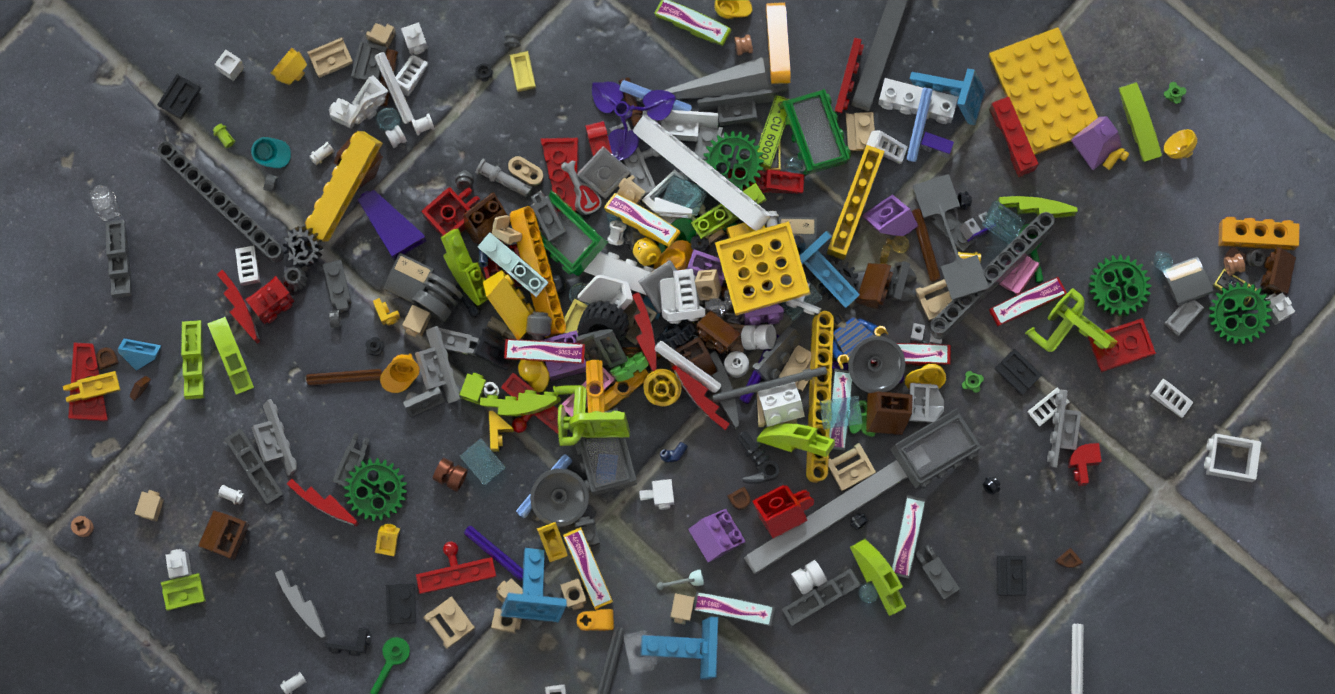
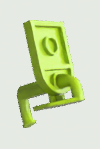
M1074 288L1057 303L1047 318L1049 321L1056 320L1059 315L1064 318L1048 341L1035 331V327L1025 333L1048 352L1056 350L1074 324L1080 328L1078 331L1082 335L1095 339L1094 343L1101 349L1114 348L1118 342L1082 315L1085 301L1083 296ZM1071 298L1077 302L1073 308L1067 306Z
M553 386L555 396L557 397L561 394H575L572 417H567L564 405H559L558 432L560 446L574 445L578 443L581 437H630V428L625 412L612 411L602 413L594 411L586 413L587 390L584 386ZM568 429L573 433L572 437H567Z

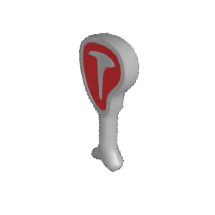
M571 161L569 164L563 163L561 169L569 174L574 184V191L576 193L575 208L577 212L581 215L594 213L602 204L599 194L591 186L580 181L575 172V161Z

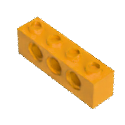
M1225 217L1219 223V246L1276 249L1279 247L1283 250H1296L1299 246V224L1291 220H1284L1281 223L1275 222L1273 219L1255 221L1254 218L1236 220L1235 217ZM1236 228L1242 229L1244 235H1238ZM1255 229L1261 230L1263 236H1257L1255 234ZM1275 230L1281 232V238L1275 236Z

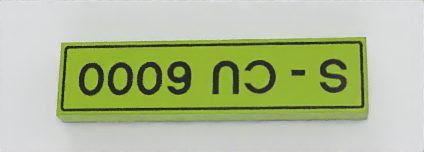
M777 95L775 96L758 144L760 149L757 151L763 152V156L759 157V159H763L764 163L759 165L769 169L772 166L786 125L785 118L787 114L785 109L780 110L779 106L782 101L790 100Z

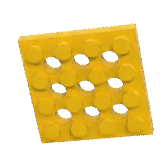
M789 221L715 242L736 316L810 295ZM774 241L781 243V247L777 250L770 247ZM754 247H761L763 249L762 253L754 255L752 253ZM736 252L744 253L742 260H735L733 256ZM778 259H785L787 263L784 267L776 266V261ZM760 264H765L768 266L766 272L760 273L757 271V267ZM743 269L749 271V275L746 278L739 277V272ZM788 276L792 279V282L789 285H783L781 279ZM765 282L773 284V288L769 291L764 290L762 286ZM747 287H752L755 291L753 295L746 296L744 290Z

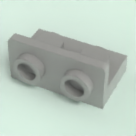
M700 126L694 153L701 159L708 160V158L703 156L704 153H709L706 146L712 147L711 140L717 142V135L724 138V134H722L723 128L719 127L717 130Z

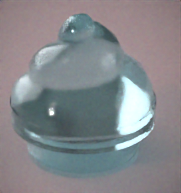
M792 156L784 163L785 171L800 174L803 169V162L797 156Z
M1157 251L1154 257V266L1162 271V269L1172 266L1173 258L1169 253Z
M866 583L860 587L859 597L862 601L871 603L877 599L878 592L874 584Z

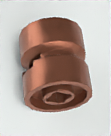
M442 458L434 472L433 480L442 485L447 483L448 488L458 492L467 476L468 469L460 465L454 466L452 461Z

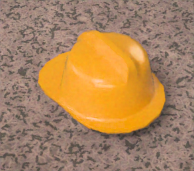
M685 240L675 241L661 253L659 260L654 263V269L670 260L677 271L685 270L693 253L692 244Z
M412 354L397 355L382 372L380 383L386 391L391 393L402 392L418 377L420 368L413 359Z

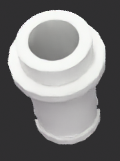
M326 142L317 151H312V155L309 157L315 165L322 164V160L333 153L334 149Z
M768 211L771 216L766 222L767 227L777 225V218H779L777 211Z
M487 382L484 387V394L486 397L487 395L498 396L499 388L493 382Z
M222 485L218 496L232 501L234 505H240L245 494L241 490L236 491Z
M299 672L288 681H283V684L280 686L285 694H293L292 691L307 682L301 672Z

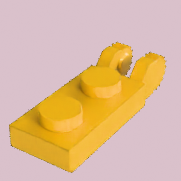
M116 371L77 380L78 382L63 386L64 391L80 389L79 394L66 397V402L78 401L80 399L85 400L121 391Z

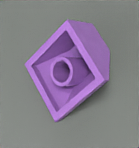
M1107 116L1098 117L1071 139V142L1092 170L1103 163L1111 152L1122 147L1119 133Z
M893 194L862 215L863 219L877 231L884 234L904 236L918 227L910 208Z

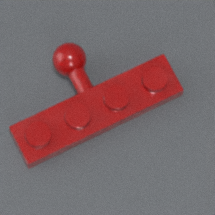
M514 373L501 386L510 396L517 397V401L519 393H525V390L535 391ZM555 406L534 414L524 415L521 418L514 419L512 422L513 430L517 433H522L527 428L528 420L535 415L559 435L558 409Z
M451 541L443 546V552L449 558L450 567L416 574L420 594L497 577L492 557L458 565L456 558L458 545Z

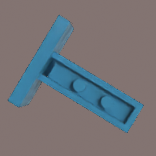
M967 69L964 81L916 72L911 73L910 80L914 86L930 88L941 93L943 91L950 92L954 96H959L957 104L965 120L970 125L976 124L985 89L975 70Z
M826 231L800 255L802 265L805 264L846 308L860 294L820 253L819 249L832 238V235Z
M525 548L522 594H507L501 608V616L559 622L566 608L567 599L543 596L544 550Z
M709 617L702 620L701 639L642 635L641 656L701 659L700 679L709 680L715 678L718 617Z

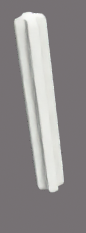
M381 52L375 55V60L403 123H409L414 119L385 53Z
M663 341L656 345L655 351L710 391L716 393L720 389L721 384Z
M1083 624L1072 625L1071 694H1083Z

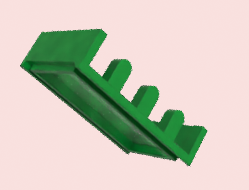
M825 89L782 101L779 106L780 110L785 109L787 114L785 118L786 125H790L793 131L791 136L792 142L797 143L799 148L798 159L800 161L803 160L806 167L803 172L804 176L846 164L851 156L848 146H845L843 140V130L839 129L837 124V114L832 110L831 97L826 93Z
M551 190L549 197L568 233L551 243L536 216L545 251L549 250L551 252L549 256L557 263L560 261L564 265L562 269L569 275L573 273L580 276L608 244V241L601 237L592 226L588 225L583 217L571 209L572 207L561 199V196Z

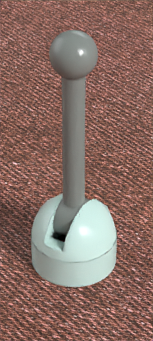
M701 569L693 571L689 578L668 583L659 582L657 583V589L662 590L664 587L690 582L694 586L704 585Z

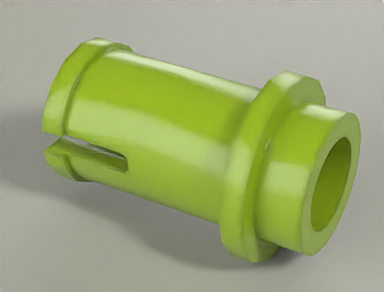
M219 124L213 128V135L217 136L227 149L236 141L226 130L227 127Z

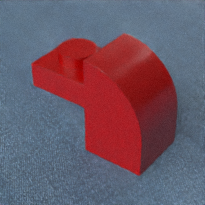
M604 121L585 125L593 156L602 147L612 154Z
M1099 443L1082 445L1069 458L1068 468L1076 467L1073 475L1075 482L1078 481V486H1086L1089 483L1087 466L1099 465L1102 462Z

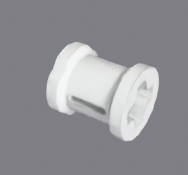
M429 114L418 120L412 119L417 136L423 131L435 129Z
M611 221L609 225L611 231L607 241L612 245H622L624 243L623 233L626 230V224L622 221Z

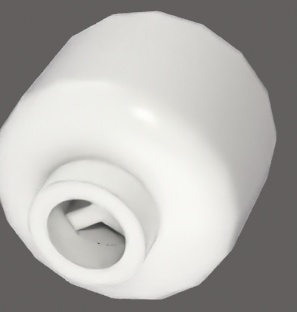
M734 351L726 356L724 367L727 374L731 377L739 378L747 373L749 360L744 353Z

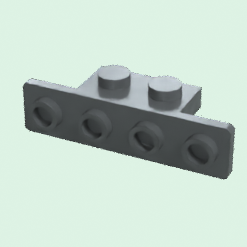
M761 89L757 92H741L736 95L725 94L715 98L705 97L698 100V107L700 112L718 109L720 126L757 121L755 104L773 102V91Z

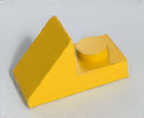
M489 411L490 449L492 452H500L499 446H503V437L499 433L514 432V430L494 411Z
M556 522L537 529L549 562L568 556Z

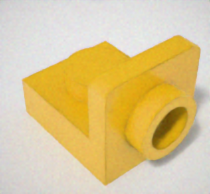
M380 298L373 300L383 325L387 324L389 326L398 322L397 319L401 318L398 311L387 315L390 311L386 302L382 303Z
M392 524L381 525L378 530L375 553L394 556L400 528H396Z

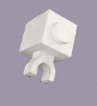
M419 22L401 28L410 54H420L425 49H428Z
M338 98L336 103L333 102L329 109L332 120L348 128H353L354 125L350 126L348 121L357 107Z
M1274 293L1265 299L1266 301H1271L1267 308H1271L1273 311L1268 313V315L1273 317L1271 320L1275 325L1295 312L1291 306L1292 302L1283 293L1279 295Z
M671 479L652 481L653 490L639 491L640 501L654 499L655 507H659L660 510L671 508L670 505H674Z
M177 549L172 550L171 554L166 555L170 579L173 580L192 575L189 554L187 552Z

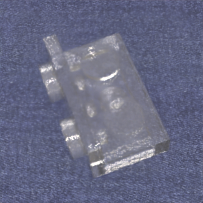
M725 290L724 301L714 298L709 299V302H705V315L712 311L717 316H725L729 311H732L729 290Z

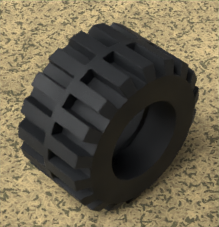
M602 300L598 301L597 304L593 302L585 308L577 327L578 336L605 330L596 325L602 324L613 330L618 342L622 345L629 328L628 316L615 303L613 305L610 304V301L603 303Z

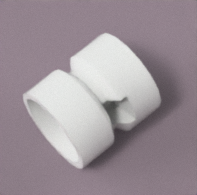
M771 324L759 326L746 325L741 333L742 345L746 350L773 349L777 338L776 330Z
M815 560L805 565L804 570L800 568L791 573L795 584L803 595L811 592L813 586L819 587L827 582L822 569Z

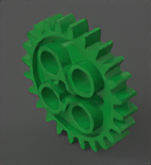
M732 131L731 136L724 132V138L717 135V142L711 140L713 146H706L709 153L703 154L705 158H708V160H704L716 171L719 165H725L727 171L721 175L741 191H743V186L749 188L750 182L756 183L754 177H761L758 171H763V167L759 166V164H763L764 160L759 159V157L763 156V152H757L760 149V145L753 146L755 139L749 142L748 134L742 138V132L735 136L734 131ZM739 146L736 155V162L738 164H734L732 177L728 178L731 164L728 161L733 160L735 147ZM723 147H730L732 152L729 155L722 154L721 150ZM748 151L750 157L743 160L740 158V153ZM738 169H743L746 172L743 178L735 176V172Z
M1114 255L1111 256L1110 261L1104 258V265L1099 262L1097 264L1099 269L1094 268L1092 272L1095 275H1090L1089 277L1094 282L1088 284L1089 287L1093 288L1089 294H1095L1092 301H1099L1097 308L1104 306L1103 312L1109 309L1111 316L1114 312H1117L1118 317L1121 316L1122 312L1128 316L1129 310L1133 314L1136 313V307L1141 309L1143 307L1141 302L1146 303L1148 301L1144 296L1147 297L1151 294L1147 289L1152 287V285L1146 284L1151 278L1144 276L1148 272L1147 270L1141 271L1143 264L1137 266L1135 265L1137 259L1130 262V256L1123 260L1122 255H1119L1118 260H1116ZM1128 271L1131 274V278H1125L1122 272ZM1104 275L1111 276L1113 282H1106ZM1118 281L1120 285H1123L1122 289L1120 288V286L1116 287ZM1133 289L1136 292V296H1129L1127 290ZM1114 293L1117 296V300H1111L1108 294Z
M1237 282L1235 288L1232 284H1229L1228 291L1222 288V295L1216 293L1219 299L1212 300L1216 305L1209 308L1214 311V314L1209 315V317L1215 318L1211 325H1217L1214 330L1215 332L1222 331L1220 334L1221 338L1227 335L1228 342L1234 338L1235 344L1239 342V339H1241L1242 344H1246V339L1253 343L1254 336L1260 339L1259 332L1266 334L1264 326H1271L1267 323V320L1273 319V317L1268 315L1273 309L1267 308L1271 301H1265L1268 297L1267 294L1260 295L1262 293L1261 288L1255 291L1254 284L1248 288L1247 282L1244 283L1243 287ZM1248 298H1254V306L1247 308L1245 301ZM1228 300L1235 301V307L1231 310L1226 308ZM1241 308L1245 312L1258 310V313L1243 314L1242 318L1238 315L1224 316L1225 313L1240 312ZM1250 317H1255L1257 320L1253 327L1247 325V320ZM1230 319L1237 320V325L1233 329H1229L1227 325Z
M376 458L375 463L368 459L367 465L361 461V468L355 465L354 469L356 472H349L352 478L345 479L346 482L350 483L349 486L344 487V489L349 490V493L344 495V497H350L347 504L353 503L354 506L351 511L358 509L357 516L364 513L365 520L369 515L372 521L375 520L376 516L382 521L384 514L387 518H390V511L396 514L395 507H402L399 500L405 501L401 494L407 493V490L402 489V486L407 483L400 481L404 475H397L400 469L393 470V463L386 466L387 460L380 464L379 458ZM370 471H375L378 474V479L374 482L370 481L367 477ZM361 479L372 486L378 485V490L389 496L390 500L385 499L379 493L372 494V489L361 483ZM385 482L393 483L394 490L392 492L384 490ZM359 487H364L367 490L366 497L360 498L357 495L356 491ZM375 498L383 500V506L380 509L373 506Z

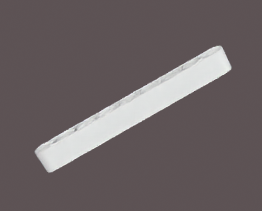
M647 115L641 117L633 129L637 136L752 229L757 231L763 228L771 216L764 208Z

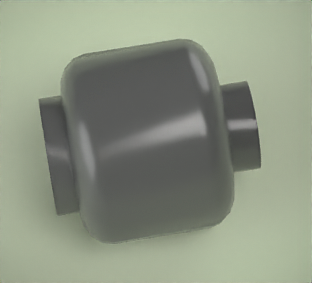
M533 312L532 315L527 317L526 332L532 335V339L543 340L544 336L551 334L552 318L548 316V313Z

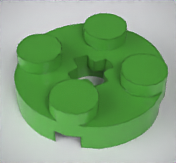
M642 351L636 353L631 358L626 356L627 362L619 364L610 370L617 382L632 378L634 372L637 370L641 372L648 366L649 363Z

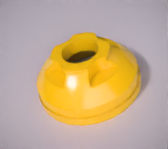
M1190 129L1176 132L1166 141L1164 145L1165 153L1174 159L1190 157L1197 145L1196 134Z

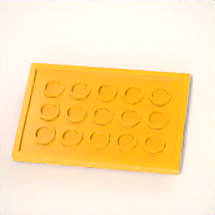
M1059 27L989 53V58L1006 97L1009 96L1034 155L1071 142L1072 138L1098 118Z

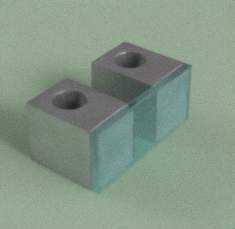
M913 324L910 337L911 343H942V339H936L932 334L929 341L922 340L925 325ZM935 327V330H937V331H942V330H944V329L936 328V327ZM915 329H919L921 332L917 333Z

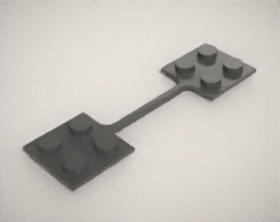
M949 174L913 185L923 218L940 215L943 218L956 260L953 263L940 266L951 299H959L989 289L978 255L965 259L959 257L945 218L947 211L960 207Z

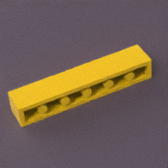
M357 131V133L352 135L350 139L351 144L342 153V160L339 166L334 168L332 172L333 177L324 186V193L321 199H318L314 205L315 210L305 221L306 228H313L312 233H318L316 238L322 239V242L331 239L383 144L364 131Z
M866 145L827 250L828 255L845 261L882 162L883 150Z

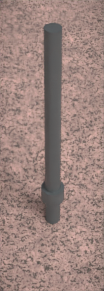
M826 367L813 370L809 368L802 370L801 373L714 394L713 399L714 402L801 380H813V377L827 374Z

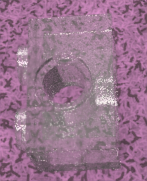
M98 185L93 188L94 190L89 191L95 213L103 222L122 216L116 195L107 185Z
M646 630L623 635L632 675L654 671V666L658 665L656 656L640 658L635 654L636 649L641 647V636L647 635Z

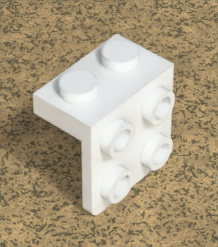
M374 76L367 79L352 102L357 109L348 121L350 126L356 123L360 124L367 118H373L377 113L376 109L385 101L384 97L388 90Z
M596 275L578 294L580 301L587 303L595 302L596 304L601 300L603 303L610 301V304L613 305L615 303L618 308L623 310L633 301L629 282L604 275Z
M688 276L679 277V281L688 280ZM674 278L662 279L660 281L662 317L669 323H680L684 319L697 321L700 320L699 317L705 316V309L699 303L697 289L698 309L678 311L675 304ZM689 284L680 285V288L689 287ZM689 292L681 293V296L690 295ZM690 300L682 301V303H690Z
M795 382L758 391L767 427L805 417L802 401Z

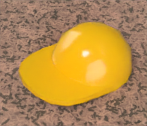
M715 0L714 2L715 11L720 17L725 19L746 17L752 12V5L749 0Z
M520 360L518 366L520 376L535 391L543 392L550 379L549 371L544 362Z
M927 364L921 369L910 372L905 377V385L909 390L910 383L937 385L939 389L946 381L945 371L937 364Z

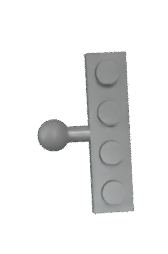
M626 122L627 127H628V131H630V130H631V129H630V126H629L628 122ZM623 123L610 128V132L615 129L624 130ZM637 147L636 151L629 158L623 160L625 166L631 170L629 175L635 177L633 182L645 191L643 196L649 194L656 187L644 159L651 156H662L652 147L643 152Z

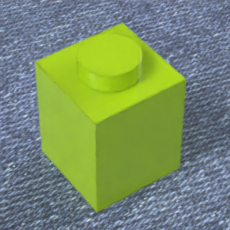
M467 373L459 394L461 399L479 405L480 398H482L485 384L487 383L483 379L484 376L473 373V375Z

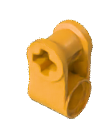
M604 609L581 612L577 617V626L583 631L614 630L613 610ZM584 616L591 620V622H588V626H584V623L580 622Z

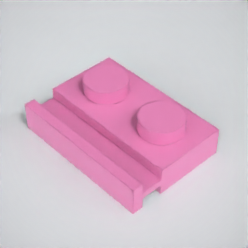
M1027 256L999 285L1019 295L1039 267V263Z

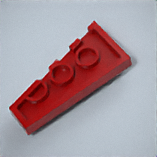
M854 37L835 107V112L842 114L843 110L847 111L849 99H846L848 92H852L854 81H851L853 73L857 74L859 63L856 61L858 55L862 56L864 45L861 44L862 39Z
M543 138L541 143L552 190L561 196V199L572 207L571 209L577 213L574 184L569 174L562 170L561 166L563 163L569 164L571 161H575V172L578 173L579 139Z
M74 343L71 383L99 375L94 344ZM79 388L70 391V395L80 393ZM103 395L69 402L68 419L108 421Z

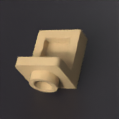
M633 175L627 179L623 178L618 185L620 189L616 194L638 204L645 191L633 182L635 179Z
M510 216L495 217L492 234L496 238L500 239L502 243L509 245L513 244V242L521 241L522 233L509 227Z

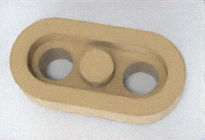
M519 156L513 157L509 161L508 168L513 176L530 186H538L542 183L543 172L539 167ZM521 165L522 168L520 170H516L515 166ZM534 174L538 176L535 180L531 179V176Z

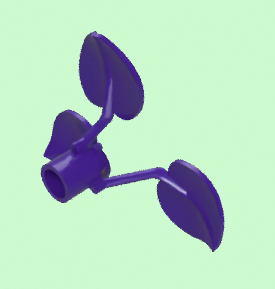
M593 82L592 95L597 108L604 113L614 111L623 123L624 130L615 129L608 136L612 155L619 161L629 158L636 151L639 144V137L632 130L628 131L625 121L631 117L633 110H647V115L651 119L660 121L669 116L676 101V96L668 91L653 90L643 97V103L646 107L630 106L622 101L623 92L620 91V85L617 83Z

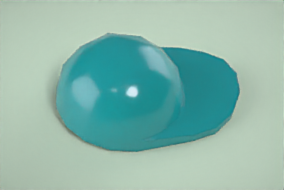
M262 137L253 143L251 155L258 164L272 168H281L289 162L291 150L289 145L282 140Z

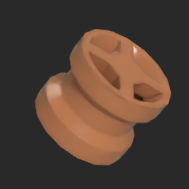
M745 35L744 38L734 37L738 56L745 52L753 53L750 35Z
M1236 254L1232 258H1224V266L1229 276L1234 275L1235 272H1245V263L1241 254Z
M84 516L74 518L71 523L72 531L80 537H87L93 532L92 521Z

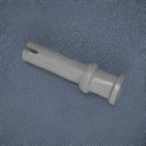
M484 158L479 163L475 172L477 175L481 174L489 178L491 182L496 181L526 198L532 189L531 186L501 171L499 166L495 167L487 163Z

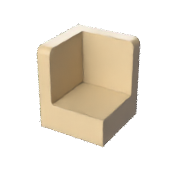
M376 23L371 32L367 31L366 37L369 41L388 49L396 31L391 25L387 24L384 27Z

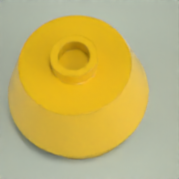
M291 48L272 70L271 74L276 78L275 80L291 85L294 80L299 81L305 74L303 69L307 66V63L299 51L297 52Z
M657 369L647 375L643 389L646 398L652 404L669 406L680 397L681 383L672 371Z

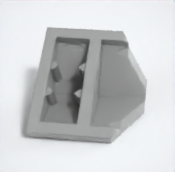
M910 383L909 394L913 395L912 415L909 421L932 423L938 420L944 412V399L938 390V386Z

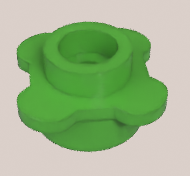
M1171 82L1169 89L1164 92V97L1178 104L1181 102L1182 95L1186 94V89L1179 87L1176 82Z
M972 371L966 372V379L962 383V387L964 389H971L974 393L979 392L980 384L984 380L983 376L972 373Z

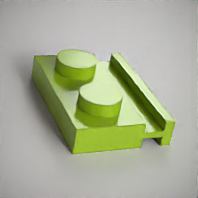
M199 573L161 582L167 611L206 602Z

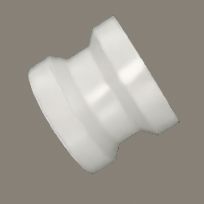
M399 125L395 126L393 130L385 132L393 148H396L399 143L407 142Z

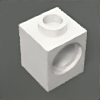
M227 50L223 52L215 63L218 71L232 81L236 79L245 67L241 59Z

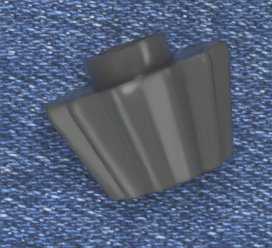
M628 226V230L625 233V242L628 243L630 251H633L635 243L639 239L647 237L640 234L638 229Z
M293 266L283 272V286L287 287L288 290L296 292L297 290H302L303 286H306L308 277L306 276V271H303L302 268ZM294 276H297V277H298L297 280L292 281V278H293Z

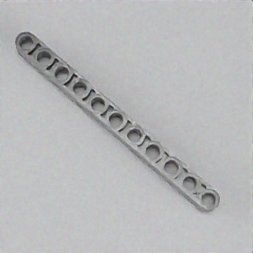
M921 445L907 453L918 471L932 462ZM894 461L807 516L808 521L771 539L744 557L752 572L757 574L908 478L898 461Z

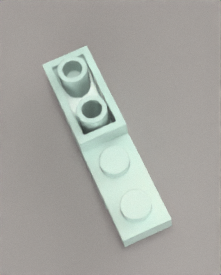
M489 233L479 244L478 248L535 297L548 284L547 280L493 234Z

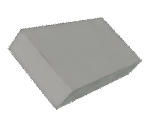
M1196 300L1184 303L1177 308L1164 325L1179 336L1204 307Z

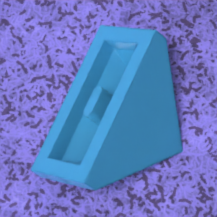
M124 338L118 348V352L137 371L157 357L161 345Z

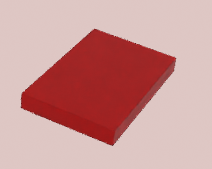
M1143 318L1104 330L1118 341L1114 348L1101 349L1094 343L1095 339L1088 336L1100 372L1156 354Z

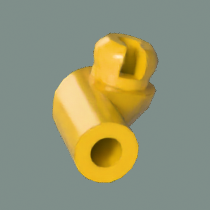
M1123 148L1113 151L1105 160L1103 166L1111 170L1118 159L1126 161L1129 153Z

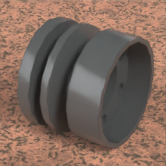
M430 273L428 279L432 283L428 281L423 283L429 291L418 290L412 298V302L419 308L430 312L431 317L445 323L451 314V310L446 305L449 304L456 307L458 303L453 298L461 300L463 295L448 280Z

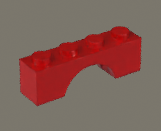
M1010 97L992 102L989 110L996 126L1000 128L1007 141L1011 161L1018 177L1035 171L1039 164Z

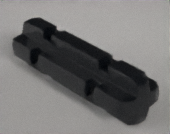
M457 284L456 289L463 295L462 300L466 308L469 309L468 312L471 317L478 316L480 314L478 306H475L476 304L469 298L461 286Z

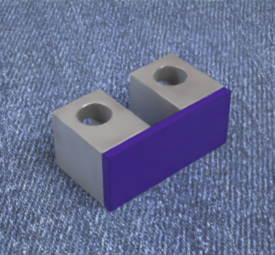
M925 132L920 149L931 152L933 148L939 151L938 155L949 158L954 142Z
M984 212L975 219L972 218L964 222L959 229L969 242L989 232L996 225L988 213Z

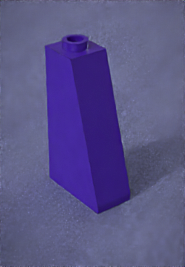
M375 190L371 192L366 191L360 195L358 199L359 204L393 260L397 259L399 253L406 254L426 242L423 233Z

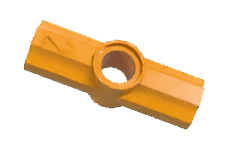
M600 360L586 361L588 413L594 411L605 413L603 363ZM593 386H598L601 391L598 394H592L590 389Z
M646 369L641 372L637 370L633 373L634 376L621 382L616 381L612 387L604 392L605 411H609L640 387L649 374ZM622 384L628 386V390L624 393L618 391V387Z

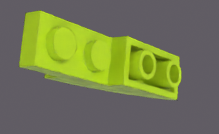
M756 183L742 191L759 205L766 201L765 196ZM719 204L691 222L700 238L703 239L740 218L724 205Z
M453 229L440 237L447 252L443 257L464 292L476 305H480L488 300L483 285L485 279L478 262H472L459 229Z
M226 317L208 323L207 325L235 394L237 395L254 388Z
M525 390V393H519L518 401L517 397L512 396L498 399L497 395H487V398H480V405L498 408V415L524 416L546 410L559 403L561 398L555 396L554 392H544V395H537V391Z
M788 423L768 426L764 428L757 438V442L792 452L794 448H798L827 457L835 446V440L818 435L817 428Z
M865 539L851 546L850 549L866 582H873L888 615H893L904 609L906 605L899 592V589L903 588V586L880 552Z

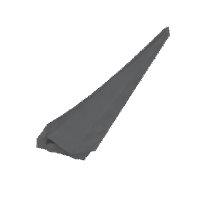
M761 57L666 89L665 91L675 95L676 100L721 97L725 94L736 95L741 92H757L761 89L772 90L773 95L789 92L788 83L771 84L769 57ZM639 98L637 100L639 103H643V99Z

